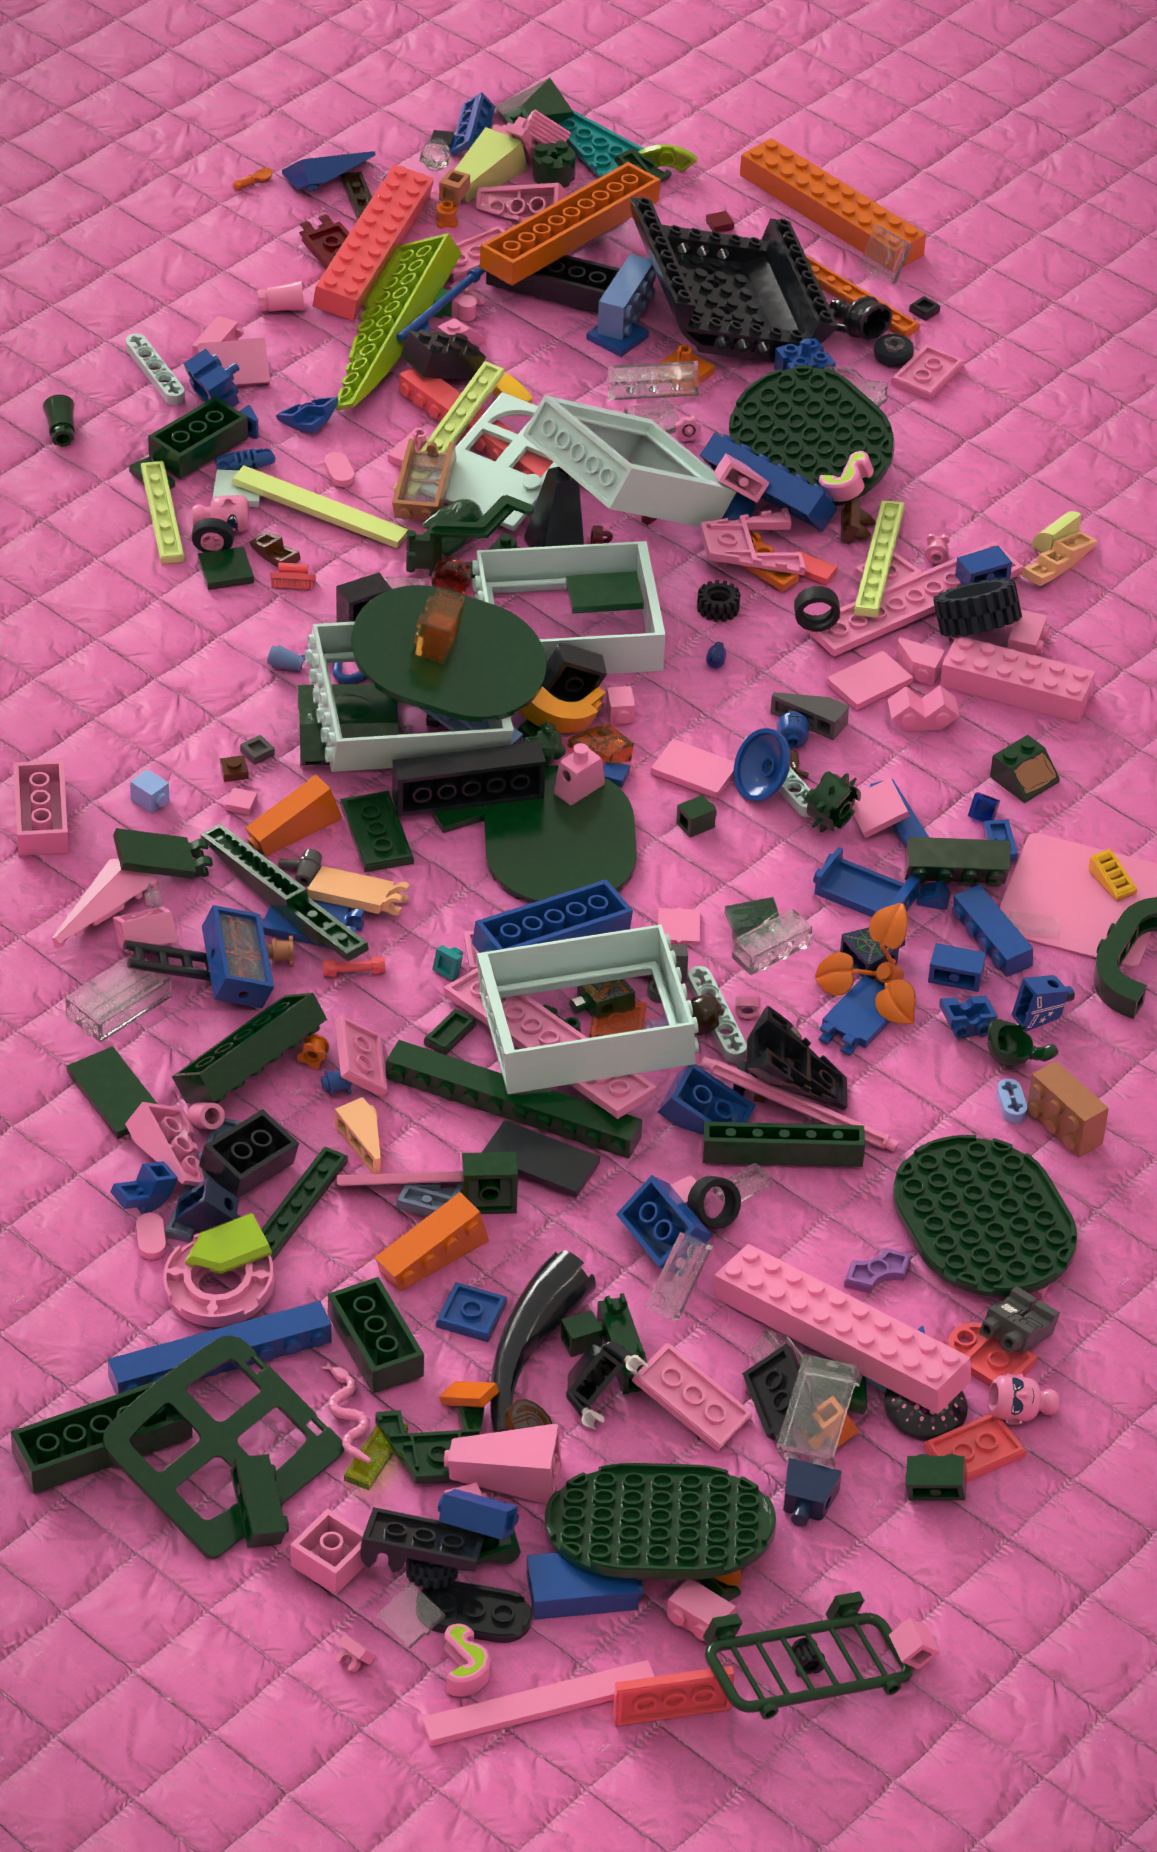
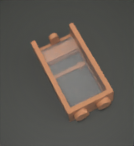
M409 438L392 501L395 518L426 521L430 518L431 513H436L443 507L454 462H456L457 458L454 442H449L447 453H438L437 444L429 442L427 445L428 452L416 451L414 439Z

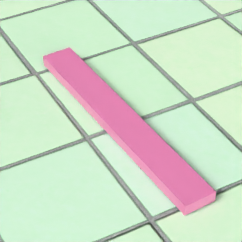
M648 1660L424 1716L422 1717V1725L430 1747L612 1701L614 1700L615 1682L655 1676Z

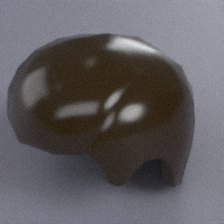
M705 994L690 1000L693 1009L692 1017H696L698 1022V1033L694 1034L703 1035L716 1029L719 1026V1013L723 1014V1009L718 999Z

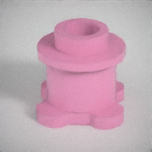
M929 534L927 536L928 545L925 552L926 559L933 564L944 563L949 555L947 544L950 542V538L947 535L935 536L934 534Z

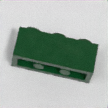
M269 1454L236 1457L230 1469L247 1548L281 1544L285 1534L289 1531V1522L287 1516H283L281 1509L283 1497L281 1490H277L276 1487L277 1471L275 1465L271 1464Z

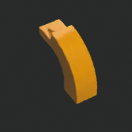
M541 687L536 698L527 707L524 706L518 711L539 727L547 721L554 724L556 730L560 733L578 732L592 724L597 712L603 706L601 701L606 692L597 687L580 701L565 702L557 699L544 687Z

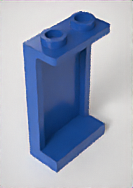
M838 847L833 854L830 853L822 869H817L813 878L815 883L814 894L872 917L880 909L897 903H903L906 911H908L918 897L920 878L911 875L905 883H902L843 859V848Z

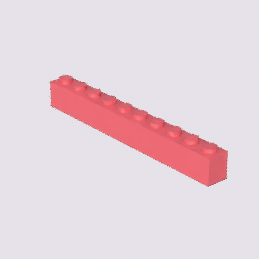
M414 367L399 374V392L439 422L443 420L461 395L459 391L441 378L423 377ZM480 408L460 436L462 439L486 412L484 409ZM496 420L492 423L493 425L516 433L499 420ZM483 433L473 446L492 461H496L510 443ZM526 451L512 469L527 475L536 474L541 478L553 461Z

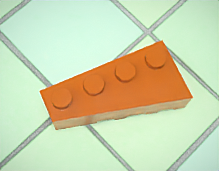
M459 1192L375 1256L379 1271L400 1292L489 1242V1238L480 1211Z

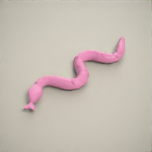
M328 1362L327 1366H323L322 1369L330 1370L338 1382L347 1383L346 1387L334 1393L329 1399L327 1406L330 1413L337 1418L359 1422L357 1427L349 1430L344 1436L342 1446L350 1456L370 1463L371 1458L352 1446L354 1440L360 1438L369 1430L370 1419L363 1411L341 1408L339 1406V1403L354 1393L356 1381L349 1375L346 1369L340 1366L331 1367Z

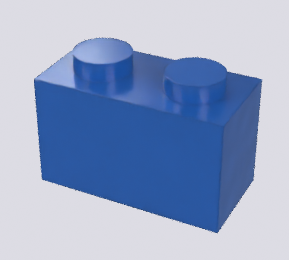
M999 545L957 557L955 576L962 585H968L972 582L978 583L982 580L991 581L1003 578L1009 580L1012 561Z
M936 943L930 962L928 982L979 992L986 953Z

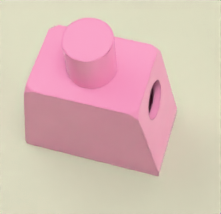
M582 743L576 744L573 753L559 762L554 794L571 806L605 785L601 757L590 750L587 745Z

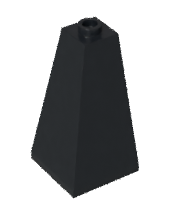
M559 466L548 469L534 507V513L531 515L524 535V540L528 547L584 545L579 483Z

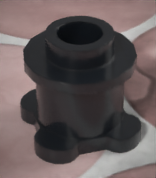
M800 1638L793 1643L791 1648L806 1674L820 1673L824 1669L806 1638ZM796 1669V1670H795L796 1675H797L798 1677H801L800 1674H799V1672H798V1670Z

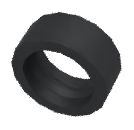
M812 586L801 591L794 602L797 623L803 629L812 632H821L833 627L840 618V604L837 594L824 586ZM813 603H825L831 606L829 611L821 615H810L803 611L805 607Z
M705 1176L697 1180L691 1187L687 1206L705 1227L714 1229L725 1228L738 1217L741 1208V1196L738 1188L732 1181L717 1176ZM717 1186L724 1193L725 1204L722 1212L717 1217L710 1218L704 1210V1199L707 1192L712 1187Z

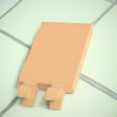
M322 866L307 888L308 897L313 900L361 909L376 914L386 911L392 915H399L402 907L395 906L392 902L406 903L409 896L402 894L400 890L407 892L410 884L400 882L395 885L393 881Z

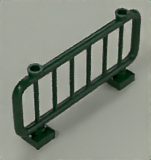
M860 1591L836 1595L826 1612L828 1620L736 1636L743 1623L737 1613L712 1618L703 1635L708 1645L705 1650L707 1664L728 1701L739 1711L745 1713L760 1712V1715L765 1720L774 1717L780 1707L882 1687L886 1695H893L901 1689V1684L907 1682L913 1674V1667L901 1662L889 1636L893 1631L885 1619L874 1613L858 1614L865 1601ZM870 1624L879 1630L900 1665V1672L892 1674L886 1672L859 1625ZM854 1627L882 1676L863 1679L835 1630ZM830 1632L857 1678L856 1681L839 1684L811 1634ZM805 1636L833 1685L814 1688L786 1639ZM781 1641L808 1690L789 1693L765 1651L763 1643ZM756 1645L784 1695L765 1698L737 1648ZM732 1651L756 1693L758 1700L747 1701L739 1696L717 1657L718 1652Z

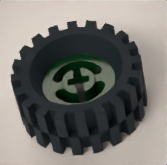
M1003 578L991 581L982 580L978 583L972 582L968 585L956 586L957 588L954 589L950 588L946 592L935 595L933 598L940 634L944 636H968L969 634H980L983 631L989 632L995 628L1005 627L1004 625H1011L1022 618L1016 583L1013 579Z

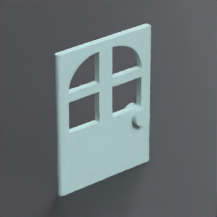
M503 392L497 397L455 447L457 458L456 462H454L444 503L450 504L456 500L470 499L480 506L483 515L503 495L512 496L535 506L547 471L540 478L536 474L527 475L512 468L526 451L547 459L550 458L523 436L530 421L519 434L492 423L500 418L511 415L533 417L538 406ZM483 433L510 443L496 461L469 451ZM553 462L548 469L558 467V465ZM434 472L428 480L440 479L442 473ZM424 484L420 492L435 499L438 487L435 484ZM514 510L500 526L515 531L527 515Z

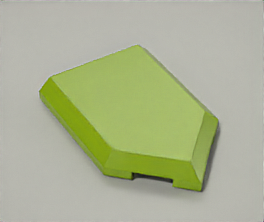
M253 1213L200 1232L185 1260V1264L193 1267L197 1265L206 1267L212 1272L222 1274L272 1254V1251Z

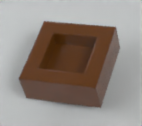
M244 755L220 758V768L224 782L249 779Z

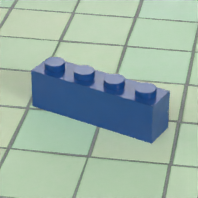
M980 884L954 895L952 913L955 919L962 922L968 935L975 938L981 951L989 955L996 969H1000L1008 977L1033 966L1032 946Z

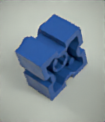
M816 338L804 339L800 342L799 346L787 344L775 348V371L781 369V371L792 369L794 366L811 365L812 368L824 370L827 368L835 371L836 363L828 353L823 352L824 348Z
M207 349L202 350L183 363L190 377L189 381L192 389L202 401L207 402L217 396L232 407L240 403L237 396L239 393L238 388L232 382L234 380L233 374L240 370L237 363H233L224 369L217 355H211Z

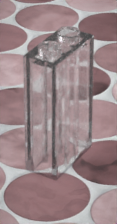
M132 954L65 997L66 1016L71 1022L79 1025L88 1036L94 1037L101 1043L171 998V978L161 973L127 968L128 959H134Z

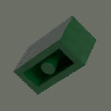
M926 1454L907 1456L905 1486L908 1500L966 1499L967 1467L964 1456L947 1454L945 1456H929Z

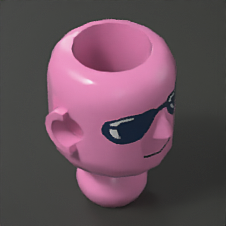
M224 495L214 497L211 500L210 506L194 505L192 507L193 524L195 525L204 518H217L226 521L232 527L233 532H243L248 529L250 523L248 499L243 495Z
M1006 1373V1375L998 1376L992 1381L989 1388V1411L994 1417L1005 1420V1423L1008 1425H1021L1022 1422H1029L1037 1416L1039 1411L1044 1415H1053L1059 1408V1394L1055 1390L1045 1389L1041 1391L1039 1384L1035 1380L1023 1377V1374L1012 1375Z

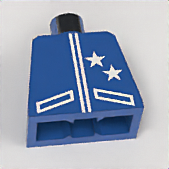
M1054 975L1023 978L1011 1015L1018 1024L1026 1026L1024 1031L1032 1030L1059 1019L1065 1003L1074 1000V990L1071 986L1065 987L1057 976Z

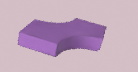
M885 1248L878 1257L872 1260H853L847 1273L844 1287L871 1294L874 1287L881 1282L887 1280L904 1281L912 1255Z

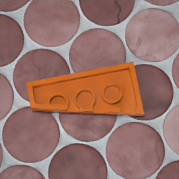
M749 530L755 553H775V550L770 545L766 546L761 541L762 537L756 531ZM742 566L782 592L799 580V574Z

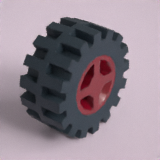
M406 1558V1576L411 1583L415 1582V1586L423 1585V1588L429 1589V1587L439 1589V1586L444 1588L448 1586V1583H454V1579L458 1577V1569L432 1565L424 1561Z

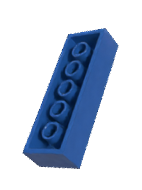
M714 432L699 455L713 471H715L725 453L746 464L769 482L768 487L761 496L763 500L780 509L787 508L789 514L821 532L824 531L837 511V507L832 503L833 498L826 494V490L818 484L811 486L803 476L799 474L791 475L790 471L783 465L778 464L775 466L771 464V460L763 454H759V456L753 454V450L744 444L738 446L735 444V440L726 434L720 436Z
M605 879L475 921L472 944L479 953L629 930L633 910L608 880Z

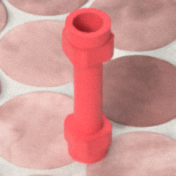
M373 956L371 961L336 963V959H328V961H322L323 976L337 977V973L372 971V975L385 973V958Z

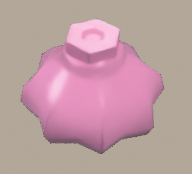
M683 416L675 424V435L680 437L682 442H694L702 434V423L696 420L694 416Z

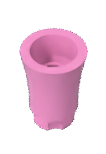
M301 280L285 285L267 287L266 290H258L260 311H305Z

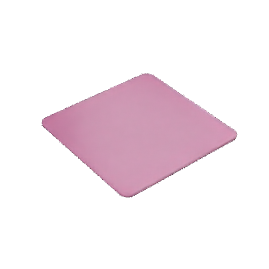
M1033 833L1026 840L999 908L1027 941L1096 958L1098 944L1101 939L1107 938L1110 925L1112 923L1116 924L1122 913L1132 904L1143 899L1157 897V863L1114 853L1138 889L1137 893L1116 901L1088 870L1090 857L1105 850ZM1122 884V885H1120V886H1117L1116 888H1117V889H1118V888H1121V887H1123L1124 885ZM1152 931L1141 935L1122 962V966L1137 967L1141 963Z

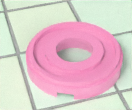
M200 1233L194 1235V1241L182 1249L180 1246L175 1248L165 1264L163 1281L169 1304L177 1314L187 1321L205 1327H225L240 1323L260 1311L272 1295L275 1285V1272L271 1255L231 1270L238 1274L241 1284L236 1289L225 1294L213 1295L200 1290L202 1279L212 1271L206 1267L198 1265L193 1267L185 1264V1260Z

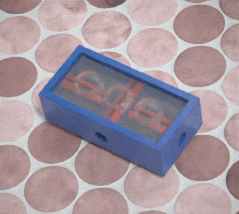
M212 905L202 924V932L214 999L263 1008L274 988L261 915Z

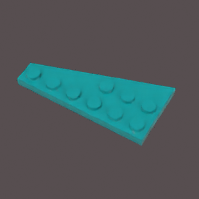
M574 110V116L558 124L571 132L566 141L568 147L573 149L575 154L598 178L619 167L614 161L617 155L632 148L638 152L645 149Z

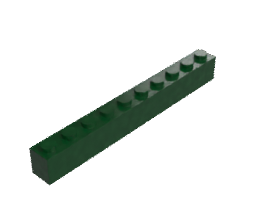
M398 1040L386 1059V1079L590 1147H595L614 1155L630 1159L641 1139L642 1119L625 1114L617 1119L597 1104L548 1088L507 1094L502 1073L402 1040Z

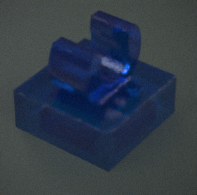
M976 792L968 816L981 822L994 820L1000 800Z

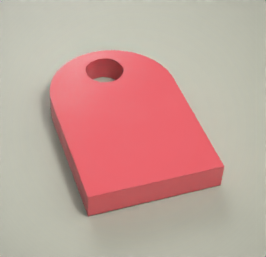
M982 1323L963 1324L957 1327L949 1338V1347L971 1357V1375L988 1386L991 1385L996 1377L1006 1375V1373L1012 1375L1023 1374L1024 1376L1037 1363L1038 1356L1029 1350L1023 1355L1016 1351L1010 1353L1003 1349L1001 1342L994 1337L987 1339L980 1335L979 1331ZM968 1338L972 1342L962 1343L958 1339Z

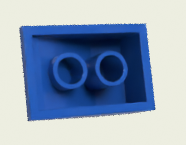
M693 1064L685 1066L677 1074L657 1112L678 1127L703 1135L704 1121L747 1123L756 1105L698 1065Z

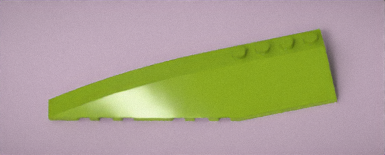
M449 233L396 246L364 302L366 310L361 313L362 323L357 327L359 334L354 337L349 355L351 362L346 365L345 369L347 376L343 377L341 382L344 387L339 390L337 396L339 400L335 408L337 411L355 407L378 385L401 357L406 339L403 342H399L396 335L434 304L437 294L449 279V275L457 265V261L462 254Z

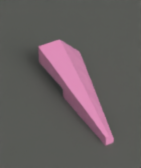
M110 859L52 937L54 947L65 946V941L72 935L79 937L84 934L83 928L91 924L97 926L124 909V904L131 898L140 899L143 897L142 891L147 888L156 889L159 886L158 880L149 873L121 870L119 859Z

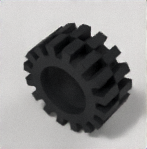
M715 580V583L708 581L707 585L703 584L698 590V613L701 612L700 615L702 617L707 615L706 619L709 621L714 618V622H718V619H722V622H726L727 618L732 620L733 616L736 617L740 609L741 594L738 587L734 588L732 583L727 585V581L724 580L723 583Z

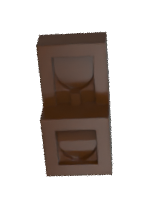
M265 532L250 541V546L276 567H278L279 562L296 563L301 560L299 551L284 546L282 537Z

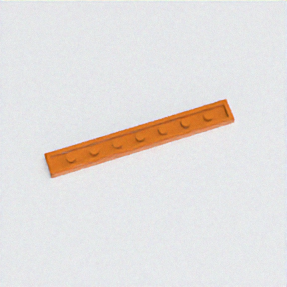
M806 255L820 288L837 299H843L849 304L861 297H875ZM875 297L881 304H886L885 302ZM886 304L892 311V322L888 328L890 331L905 337H909L919 331L920 323Z

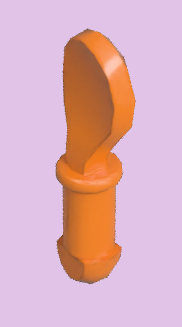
M262 168L253 175L249 174L247 177L235 180L233 188L241 190L245 186L254 184L255 181H268L273 175L272 169Z

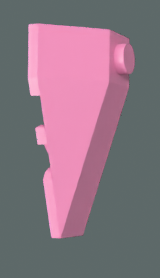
M560 183L477 188L476 209L522 222L567 197V191Z
M142 1102L125 1123L131 1138L156 1162L164 1161L178 1177V1181L181 1184L199 1185L204 1181L203 1170L199 1166L200 1161L195 1155L198 1150L197 1144L192 1142L194 1129L183 1108Z

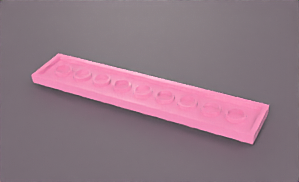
M993 541L963 555L998 546V544ZM1001 548L1012 561L1010 579L1021 575L1023 566ZM957 557L885 588L878 617L854 615L855 601L840 608V618L830 629L821 632L806 631L834 657L936 612L933 601L935 595L962 585L955 576Z
M477 967L444 987V995L489 1027L480 996ZM526 994L500 998L513 1045L519 1049L587 1038ZM638 1073L569 1084L617 1119L657 1095V1086Z

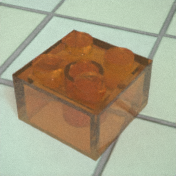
M439 588L434 597L429 596L425 606L427 612L426 614L421 613L416 626L419 628L413 642L417 644L416 655L441 664L444 663L460 629L466 598Z

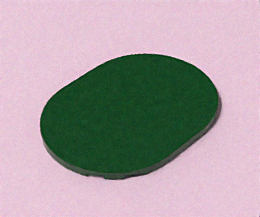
M811 365L794 366L792 369L783 371L778 369L766 374L752 383L736 401V406L729 420L730 437L735 440V444L741 446V444L748 446L753 450V454L757 456L759 454L765 455L771 460V464L775 466L778 464L783 465L790 471L791 475L799 474L808 480L807 483L811 486L814 484L820 486V475L841 477L850 455L859 451L866 452L874 472L870 478H863L865 486L857 498L865 495L882 480L891 465L894 455V435L891 424L884 412L848 379L827 368L824 370L812 368ZM832 501V503H833L835 506L843 505V504H846V503L848 502V501H841V502Z
M409 585L383 592L370 600L362 608L352 630L351 649L353 650L356 665L362 675L375 684L376 689L398 701L458 720L482 722L486 719L496 718L500 720L514 715L516 711L524 706L527 707L536 698L546 674V656L542 643L533 629L520 617L502 607L440 587Z
M546 766L544 798L486 805L484 827L487 867L492 878L503 886L505 892L516 899L522 898L533 903L605 879L619 893L635 871L637 850L633 808L625 793L607 778H605V785L570 806L554 794L558 766Z
M955 1135L930 1141L915 1149L914 1153L907 1160H903L896 1172L893 1185L895 1210L923 1261L935 1274L946 1282L976 1294L1008 1297L1011 1290L1016 1286L1027 1293L1047 1287L1060 1278L1070 1266L1074 1258L1077 1242L1075 1221L1045 1169L1030 1154H1023L1013 1148L1012 1144L999 1139L987 1140L976 1138L977 1135Z
M619 1463L601 1466L599 1471L589 1474L582 1472L566 1481V1485L561 1490L555 1491L548 1501L545 1510V1530L550 1544L563 1558L575 1566L596 1574L619 1578L707 1579L733 1573L760 1558L770 1547L774 1539L776 1512L770 1498L759 1490L758 1485L743 1476L738 1478L730 1475L726 1469L695 1464Z

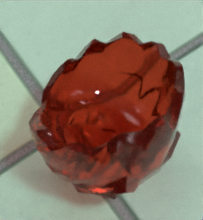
M448 557L442 559L432 570V586L464 594L471 584L472 569L467 563L458 558Z

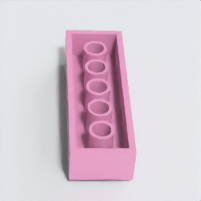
M956 636L942 664L940 685L1079 723L1092 694L1095 671L968 637Z

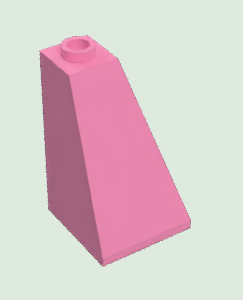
M550 1424L452 1439L450 1450H445L444 1467L449 1468L451 1480L466 1484L477 1483L481 1488L547 1505L549 1499L556 1491L561 1466L558 1424Z

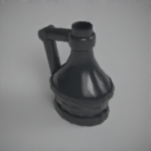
M861 297L851 304L843 299H834L829 305L834 318L836 316L844 318L843 324L837 323L838 328L835 332L847 333L851 337H862L867 340L876 339L885 333L892 322L891 309L886 304H881L875 297Z

